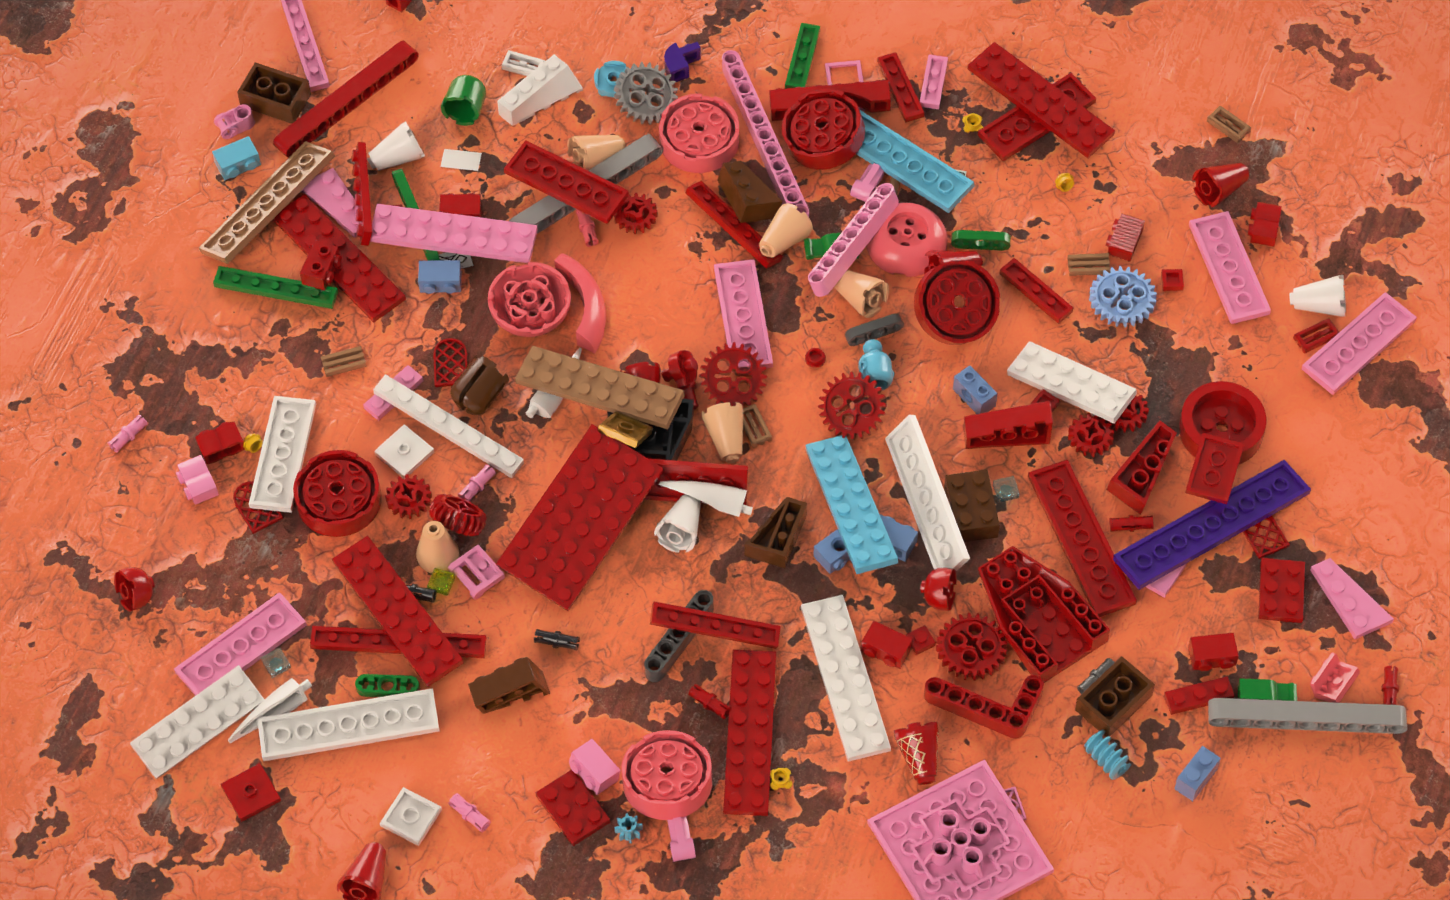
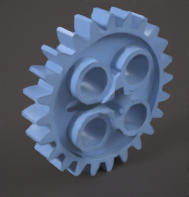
M1119 266L1118 271L1111 267L1110 273L1104 270L1103 276L1097 275L1096 281L1093 280L1092 287H1090L1089 301L1091 302V308H1095L1094 314H1101V321L1107 318L1108 325L1114 321L1116 327L1120 323H1123L1124 328L1127 327V323H1131L1134 327L1136 320L1142 324L1143 317L1148 319L1149 314L1153 313L1154 306L1156 305L1157 292H1154L1155 285H1150L1151 279L1144 280L1145 273L1139 276L1137 275L1138 269L1130 272V267H1127L1126 271H1123L1121 266Z

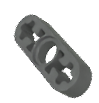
M891 314L850 328L846 331L845 338L850 346H856L868 340L895 333L903 328L904 323L899 314Z

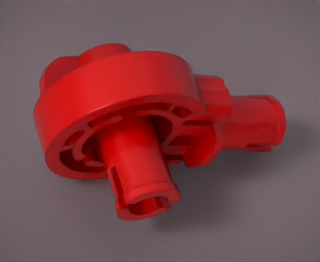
M680 350L669 356V368L661 371L662 378L665 382H670L674 379L677 389L684 390L685 396L683 399L694 400V409L699 407L694 391L697 388L695 381L697 379L698 363L690 351Z

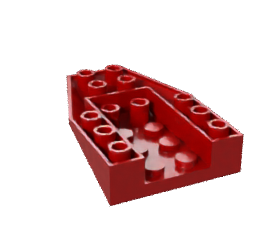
M1014 546L978 567L979 575L1000 630L1030 675L1041 677L1043 683L1108 642L1110 629L1068 580Z

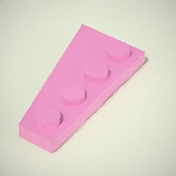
M334 168L317 175L301 192L310 197L314 204H318L328 216L331 215L354 238L357 237L359 221H356L358 206L354 204L355 199Z
M1331 558L1311 566L1310 571L1355 640L1393 623L1394 619Z

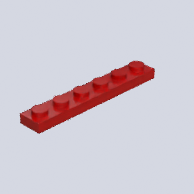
M358 142L356 150H352L351 161L355 162L352 175L356 177L353 190L357 191L354 201L355 206H358L356 210V221H359L357 236L360 237V245L369 246L372 235L366 142Z
M699 181L687 187L685 194L766 269L781 262V254L775 257H766L761 253L759 243L762 236L747 222L740 223L734 210L704 182Z
M655 601L652 603L650 625L777 649L779 646L781 629L779 625Z

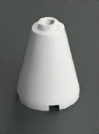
M405 121L368 153L370 157L367 160L372 169L377 168L380 171L425 157V154Z
M1344 275L1293 288V292L1289 293L1290 305H1294V309L1345 317Z
M687 494L680 497L655 528L654 534H657L660 545L677 553L680 550L689 552L694 548L697 539L701 507L700 500Z

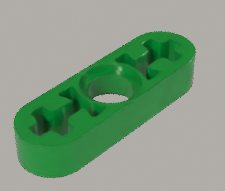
M956 230L951 234V245L958 249L1003 251L1010 248L1011 236L1006 232Z
M363 674L355 681L356 690L363 697H384L420 691L419 682L414 676ZM365 682L369 683L367 689H363L362 687ZM375 682H377L378 690H375ZM385 682H392L394 684L393 688L388 691L383 690L381 686ZM411 683L413 687H411V690H407L406 687Z

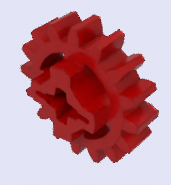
M635 193L634 197H631L629 194L614 215L615 224H619V229L625 227L626 233L630 232V230H633L634 234L637 233V230L644 233V228L652 229L651 224H656V218L658 217L656 203H652V198L646 200L645 194L641 197H638V193Z
M1143 395L1133 398L1115 422L1116 431L1119 428H1123V432L1126 433L1127 428H1130L1134 432L1135 426L1141 428L1142 423H1146L1149 408H1147L1148 402L1142 401Z
M1087 413L1086 418L1079 415V419H1073L1072 425H1069L1068 440H1071L1070 446H1076V453L1083 451V456L1091 453V456L1094 457L1096 452L1099 455H1103V450L1109 451L1110 445L1113 444L1114 430H1111L1112 424H1106L1105 419H1098L1099 416L1091 417L1090 413Z
M406 474L405 479L398 476L397 483L394 481L390 482L391 488H386L387 495H385L388 509H392L393 515L399 513L402 519L405 515L412 519L413 514L420 517V511L427 512L426 506L431 505L432 493L430 485L425 484L424 478L418 481L417 475L409 478V475Z

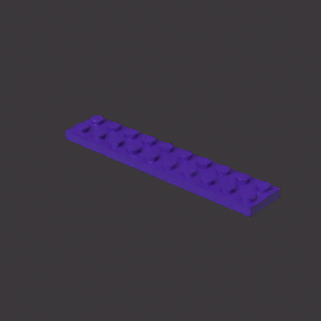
M1283 460L1232 488L1227 504L1211 500L1114 554L1113 560L1140 590L1309 495L1311 488Z

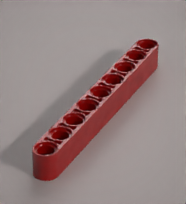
M406 41L398 42L281 131L274 138L273 145L289 158L305 141L309 143L314 141L417 61L419 53Z

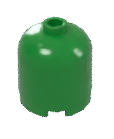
M460 75L453 79L441 104V112L445 118L448 119L450 117L456 120L457 125H473L475 120L479 118L486 98V88L482 81L472 75Z

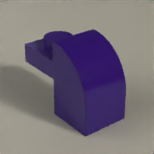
M698 42L686 44L681 48L678 47L677 43H674L667 48L664 55L666 75H672L669 81L679 82L689 78L688 64L701 59V47Z

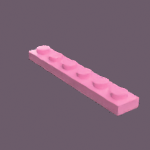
M281 0L306 79L309 80L311 92L330 87L302 0Z

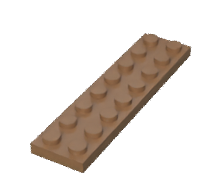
M305 141L199 247L200 252L228 264L335 157L334 153L329 149Z
M536 346L531 347L515 378L516 384L608 412H619L635 420L665 429L669 428L685 396L684 390Z

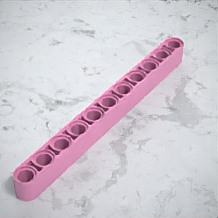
M728 50L722 55L723 74L777 195L783 201L782 205L787 203L793 204L798 207L797 211L800 213L804 211L809 217L808 206L744 64L736 51Z

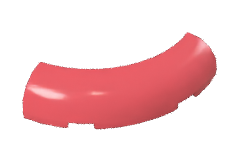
M562 253L554 260L555 269L564 276L568 283L578 290L584 305L583 318L576 331L577 345L595 354L604 336L606 323L604 298L598 284L589 271L575 259Z

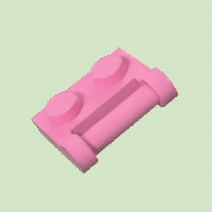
M479 545L448 566L451 574H455L470 591V595L474 600L480 598L485 591L505 578L501 569ZM466 565L481 582L479 585L476 586L461 569L463 566Z

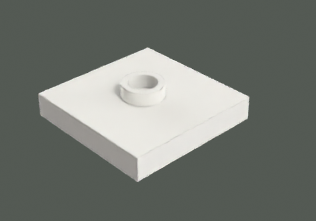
M404 424L382 443L374 453L405 479L406 474L410 475L434 453V448Z
M403 787L381 820L380 826L419 846L442 811V807Z

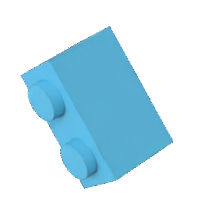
M249 136L212 151L214 162L224 181L261 165L259 153Z

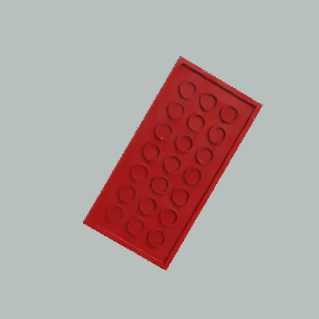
M591 424L496 565L566 611H569L664 469L624 443L598 432V427Z

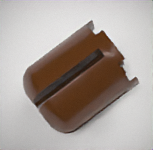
M476 355L452 385L450 390L452 400L462 410L467 408V413L480 416L486 412L509 382L508 375L505 373L503 376L495 368L497 364L484 356H481L479 359Z

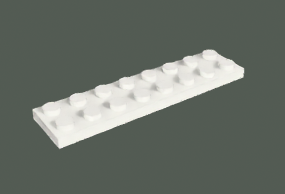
M908 415L885 440L933 568L946 567L957 571L970 557L916 415Z
M843 595L801 604V611L847 761L890 752L891 746Z
M433 688L257 718L263 761L440 731Z

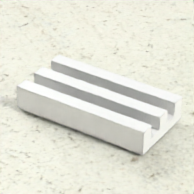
M508 50L501 66L502 70L528 76L543 64L545 60Z

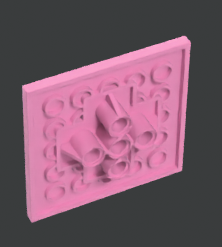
M985 760L867 820L869 827L914 900H1003L1054 873L1051 863ZM948 821L949 823H954V825L947 826L944 822ZM979 829L980 831H985V833L978 834L975 832V830ZM960 840L966 843L961 845L957 844L955 841ZM940 850L946 853L939 855L935 851ZM971 858L977 860V862L970 863L967 859Z

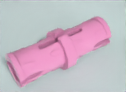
M137 415L134 420L127 426H123L120 429L121 432L108 442L110 448L118 452L127 442L135 439V435L148 425L147 421L144 418L141 419V415Z
M485 465L475 477L473 476L469 479V484L458 493V497L465 498V500L470 502L496 474L492 467L488 469L490 466Z
M458 793L452 796L448 804L462 815V819L472 823L480 832H484L489 827L491 821L484 817L474 804L468 803Z

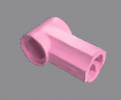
M875 163L869 164L860 180L857 179L854 182L850 196L866 202L884 176L885 172L881 166Z
M687 817L667 820L673 862L696 858L693 838H690Z

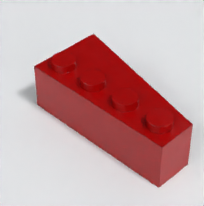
M1050 401L964 416L965 448L1050 444L1053 426Z
M1159 420L1111 478L1106 490L1141 515L1177 432Z

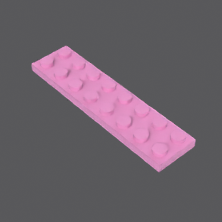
M377 204L372 221L370 242L527 263L531 260L538 229L537 225Z

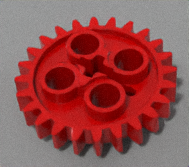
M733 342L731 348L728 347L727 343H724L723 350L717 346L716 354L710 351L711 359L704 358L705 363L708 365H701L700 367L705 373L699 375L700 378L705 379V381L700 383V386L707 387L703 393L711 394L708 400L710 401L715 398V405L720 402H730V406H735L736 403H740L742 406L743 403L751 406L750 399L757 402L758 399L755 394H763L759 388L766 387L767 384L762 382V380L768 378L767 375L762 374L767 368L760 367L764 360L756 359L758 352L752 355L750 353L752 347L744 350V344L742 343L739 348H736L735 342ZM725 361L728 363L729 368L726 371H722L718 368L717 363ZM745 361L749 364L750 368L748 371H741L738 364ZM731 372H735L736 376L751 375L752 378L737 377L735 381H732L731 377L716 378L715 374L729 376ZM719 382L727 383L728 390L725 392L718 390L717 384ZM746 382L749 385V391L741 392L738 384Z
M851 371L849 377L842 373L841 380L835 376L834 384L827 382L830 389H822L826 396L819 397L824 404L818 405V408L824 410L819 416L826 417L822 423L824 425L830 424L828 427L830 432L836 429L835 436H839L842 433V438L850 435L854 441L856 435L863 439L864 432L870 436L871 428L878 430L875 424L876 422L883 423L879 417L880 415H886L881 408L887 407V404L881 402L886 396L883 394L879 395L883 389L881 387L875 388L877 385L876 380L869 383V375L863 379L861 372L855 377ZM861 387V393L858 396L851 395L853 388ZM865 396H869L868 399L861 401ZM843 398V404L838 408L834 407V400ZM851 402L855 404V410L850 408ZM870 404L872 406L871 412L863 414L862 408ZM844 411L840 416H836L837 413ZM852 415L854 417L853 423L845 425L844 419Z
M968 613L967 618L959 614L958 621L952 617L951 625L945 622L944 629L939 630V637H937L936 641L938 644L936 645V651L939 652L938 659H943L942 667L949 665L948 673L955 670V677L964 674V680L968 678V675H971L973 681L976 680V675H980L984 679L985 673L992 676L993 669L998 671L1000 664H1004V657L1007 655V642L1004 641V634H1000V628H994L995 620L988 623V616L980 619V615L977 613L975 618H972L971 614ZM971 631H976V632H978L979 634L973 635V634H971L970 632H971ZM952 642H959L961 645L956 646ZM987 647L990 648L991 651H984L982 648ZM970 658V659H972V660H974V661H973V662H967V661H965L964 659Z

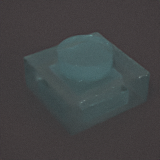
M1014 476L993 480V487L998 502L1019 498L1020 493Z
M280 647L261 657V661L271 678L291 668Z

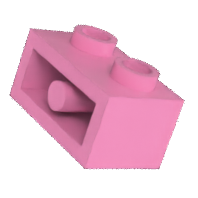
M593 739L571 752L570 768L574 773L579 774L584 780L585 785L597 795L618 781L621 770Z

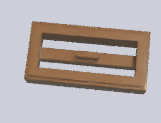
M1219 106L1207 117L1208 123L1237 143L1246 134L1251 132L1249 125L1222 106Z
M1109 253L1073 254L1067 257L1069 276L1102 275L1104 270L1110 273Z
M361 346L321 356L326 377L367 367ZM356 360H361V361H357V362H353V363L348 364V362H352V361H356ZM341 365V366H338V367H334V368L328 369L329 367Z
M756 404L743 408V414L746 415L757 439L754 438L743 416V429L752 447H757V444L763 445L765 441L771 442L772 435ZM750 411H753L765 436L760 434Z

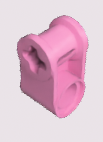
M242 104L217 115L214 119V124L220 128L223 139H230L253 128L255 121L251 108L248 105Z

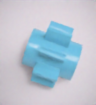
M626 813L622 819L617 818L619 826L614 828L615 833H620V841L625 839L632 843L633 839H640L639 831L643 830L642 823H637V815L633 818Z

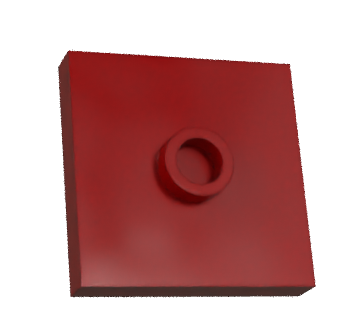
M261 763L220 784L241 822L281 801Z

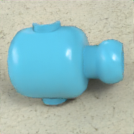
M871 339L863 345V352L865 354L859 359L858 369L863 374V379L869 375V383L876 380L877 385L875 388L881 387L885 390L892 384L894 378L891 359L886 353L882 352L881 342Z

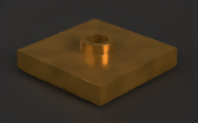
M614 412L598 428V432L634 448H637L647 439L653 430L651 426L619 412Z

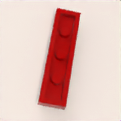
M894 52L878 57V65L885 80L889 81V88L905 123L923 118L924 110L897 53Z
M1013 258L1000 269L999 274L1058 324L1073 313L1074 308L1017 259Z

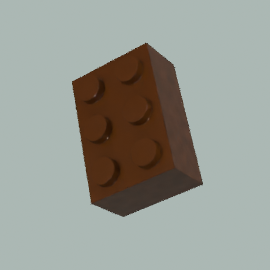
M255 62L237 94L240 105H248L253 111L292 124L297 120L310 98L311 90L309 80Z
M988 470L945 475V494L963 541L969 542L998 538L1000 524Z
M1121 656L1077 698L1075 711L1097 730L1101 731L1104 729L1106 731L1104 736H1111L1152 697L1155 684Z

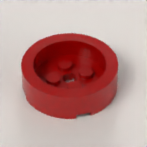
M819 89L799 97L798 102L792 108H788L782 121V134L788 150L795 161L810 169L826 170L838 167L855 156L865 138V124L856 102L846 96L844 92L834 89ZM826 122L822 129L817 127L819 123Z
M952 260L932 268L922 277L914 295V311L920 326L930 337L941 343L960 345L975 341L992 329L999 316L1001 297L997 283L986 269L971 261ZM956 296H961L964 299L963 307L955 306L954 299Z
M1210 382L1196 388L1186 398L1179 422L1180 438L1187 451L1194 457H1196L1202 433L1243 443L1244 448L1239 464H1242L1252 458L1259 450L1266 429L1267 417L1260 399L1249 389L1233 382ZM1216 425H1226L1227 430L1219 431Z
M332 450L314 456L308 460V464L301 471L299 470L294 481L293 492L299 516L311 530L321 535L343 537L357 533L374 520L381 506L382 496L376 470L369 461L364 460L357 453L351 451ZM334 486L342 487L338 494L331 491Z

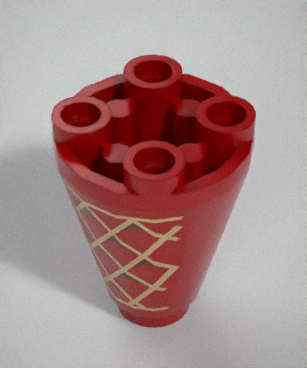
M920 722L908 724V729L894 730L895 740L918 785L936 782L939 739L937 722H929L924 724V726H921Z

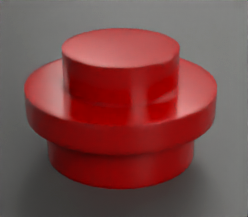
M811 348L805 355L806 364L812 368H819L826 361L825 353L819 348Z

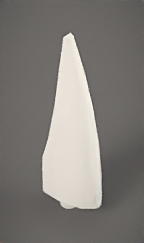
M579 348L572 357L580 359L582 349ZM538 390L530 400L526 415L529 418H533L535 414L551 418L563 398Z
M660 481L659 483L661 486L692 496L718 511L738 517L740 513L751 516L753 507L743 504L747 490L698 481Z
M293 678L289 679L246 717L230 736L228 742L232 743L257 729V718L289 713L308 700L304 692L312 687L310 681L306 679L299 685Z

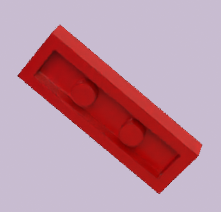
M1228 676L1164 692V698L1171 715L1208 706V701L1214 698L1234 699L1235 697Z

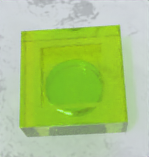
M434 568L427 588L436 589L437 593L448 596L455 580V574Z

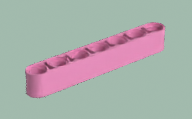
M884 183L877 187L809 273L808 280L816 296H825L833 289L889 215L898 206L899 200L892 184Z

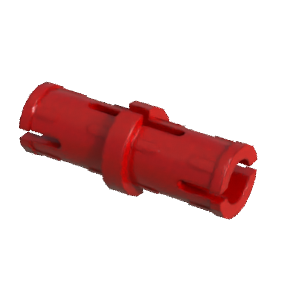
M1129 515V517L1109 518L1110 532L1123 530L1134 532V530L1154 529L1153 515L1141 517Z
M1392 666L1384 667V684L1381 686L1384 705H1396L1397 693L1399 691V685L1397 684L1398 668L1396 666L1393 667V671H1391Z
M694 684V687H691L688 695L700 702L703 708L711 710L723 720L726 719V716L728 717L731 707L717 699L714 693L710 694L698 684Z

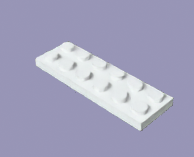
M1031 341L1027 343L1007 369L1008 376L1039 390L1044 389L1053 396L1114 424L1137 394L1136 388Z
M274 396L249 500L250 508L292 513L295 501L293 492L294 481L299 470H302L316 408L315 400Z
M238 665L131 741L130 745L154 778L158 779L254 710L265 699Z

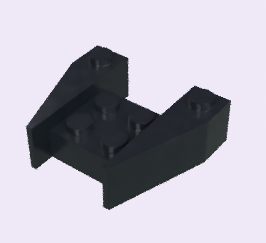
M682 400L668 429L642 422L653 428L651 435L637 448L629 447L648 459L677 461L692 431L694 400ZM607 411L608 417L613 414L612 412Z

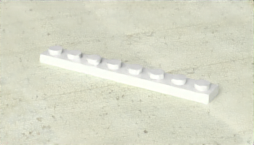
M386 374L373 389L375 395L510 478H513L524 464V459Z

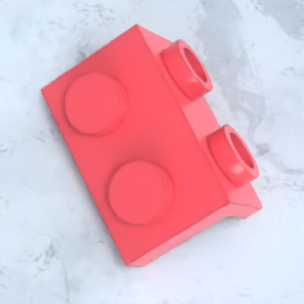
M1331 653L1311 680L1310 686L1315 698L1326 702L1339 703L1360 674L1358 667L1340 662L1337 654Z

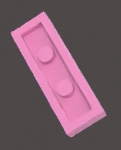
M928 55L920 97L922 107L939 109L948 57Z
M409 365L393 378L412 391L423 382V377ZM375 394L363 404L364 409L378 421L395 407Z

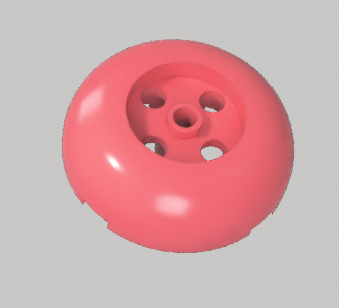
M899 203L866 247L873 262L884 271L893 275L898 273L904 274L906 277L923 275L925 267H928L929 258L925 254L932 250L946 251L948 239L943 222L933 211L915 203Z
M527 262V265L510 266L497 275L488 292L489 310L496 323L505 331L521 337H537L557 328L567 316L571 303L570 289L564 276L553 267L543 263ZM545 299V302L541 304L540 301Z

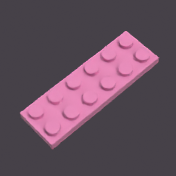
M1226 211L1190 220L1189 227L1230 323L1234 324L1270 315L1271 309L1229 212Z
M755 260L714 264L715 279L728 347L731 348L733 342L736 343V348H739L742 343L744 344V350L752 347L750 353L753 355L758 352L756 359L764 360L760 367L772 368L773 360ZM745 361L738 364L741 371H748L750 368L749 364Z
M1385 292L1302 365V370L1334 395L1415 323L1417 317Z
M279 592L174 668V671L196 696L238 665L243 671L251 667L307 626L306 621Z

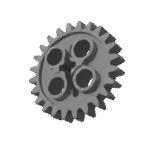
M641 62L639 67H637L634 63L631 69L626 67L625 71L620 73L619 78L615 82L616 85L613 91L616 93L614 99H619L616 106H622L621 113L628 112L626 118L632 115L634 117L633 122L640 119L643 125L644 121L647 120L649 125H651L654 119L656 123H659L666 107L678 99V96L675 95L678 88H673L676 82L669 81L672 75L665 76L666 69L659 71V65L651 68V63L649 62L647 67H644L643 62ZM633 81H639L641 85H637ZM653 84L659 85L660 88H655ZM631 99H637L639 103H635ZM651 102H656L659 106H654Z

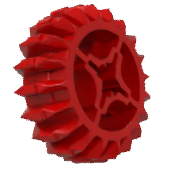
M439 494L431 502L430 517L433 521L440 522L451 532L453 531L465 536H477L485 527L487 518L484 511L465 499L451 494Z

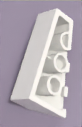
M554 54L497 101L498 112L504 120L514 126L534 116L535 112L541 109H548L554 102L558 100L563 101L569 98L568 95L583 91V87L570 67Z

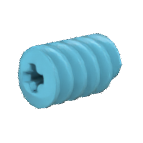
M1103 729L1092 735L1084 747H1086L1088 754H1092L1091 758L1093 760H1098L1097 764L1103 767V771L1109 773V777L1115 780L1130 768L1131 763L1126 764L1129 759L1128 755L1120 757L1123 752L1122 749L1114 751L1117 746L1116 742L1108 744L1111 740L1110 736L1103 739V735L1106 732Z

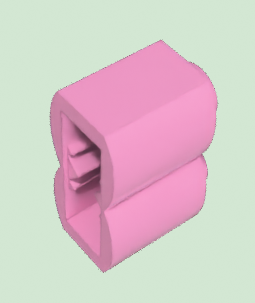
M201 455L177 465L179 471L176 472L180 484L185 483L186 488L183 490L188 500L192 499L196 505L219 495Z

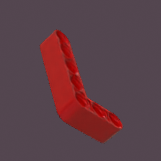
M1037 675L1028 676L1024 680L1010 708L943 679L931 677L925 683L924 699L929 704L1010 738L1017 739L1024 735L1042 697L1044 683L1041 677ZM1029 687H1036L1038 690L1033 691ZM937 689L939 692L933 693L930 690ZM956 697L959 701H952L950 698ZM1020 705H1027L1029 708L1023 709ZM971 706H977V707H979L980 709H978V710H973V709H971L970 707H971ZM996 714L999 715L1000 718H993L991 717V715ZM1012 723H1018V724H1020L1021 726H1019V727H1014V726H1012L1011 724H1012Z

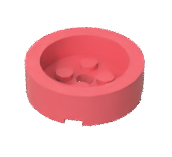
M690 94L676 99L663 111L659 124V142L663 147V155L672 165L687 172L706 173L721 168L723 163L732 160L739 147V120L736 112L726 101L716 96L712 98L702 96V94ZM700 126L704 129L702 132L694 130V128Z
M667 730L643 736V740L629 747L622 761L623 790L628 802L641 814L660 820H673V818L685 817L698 810L706 802L712 789V765L707 749L696 742V738L683 732ZM664 767H670L672 768V771L668 772L667 775H665V773L662 772L661 769Z

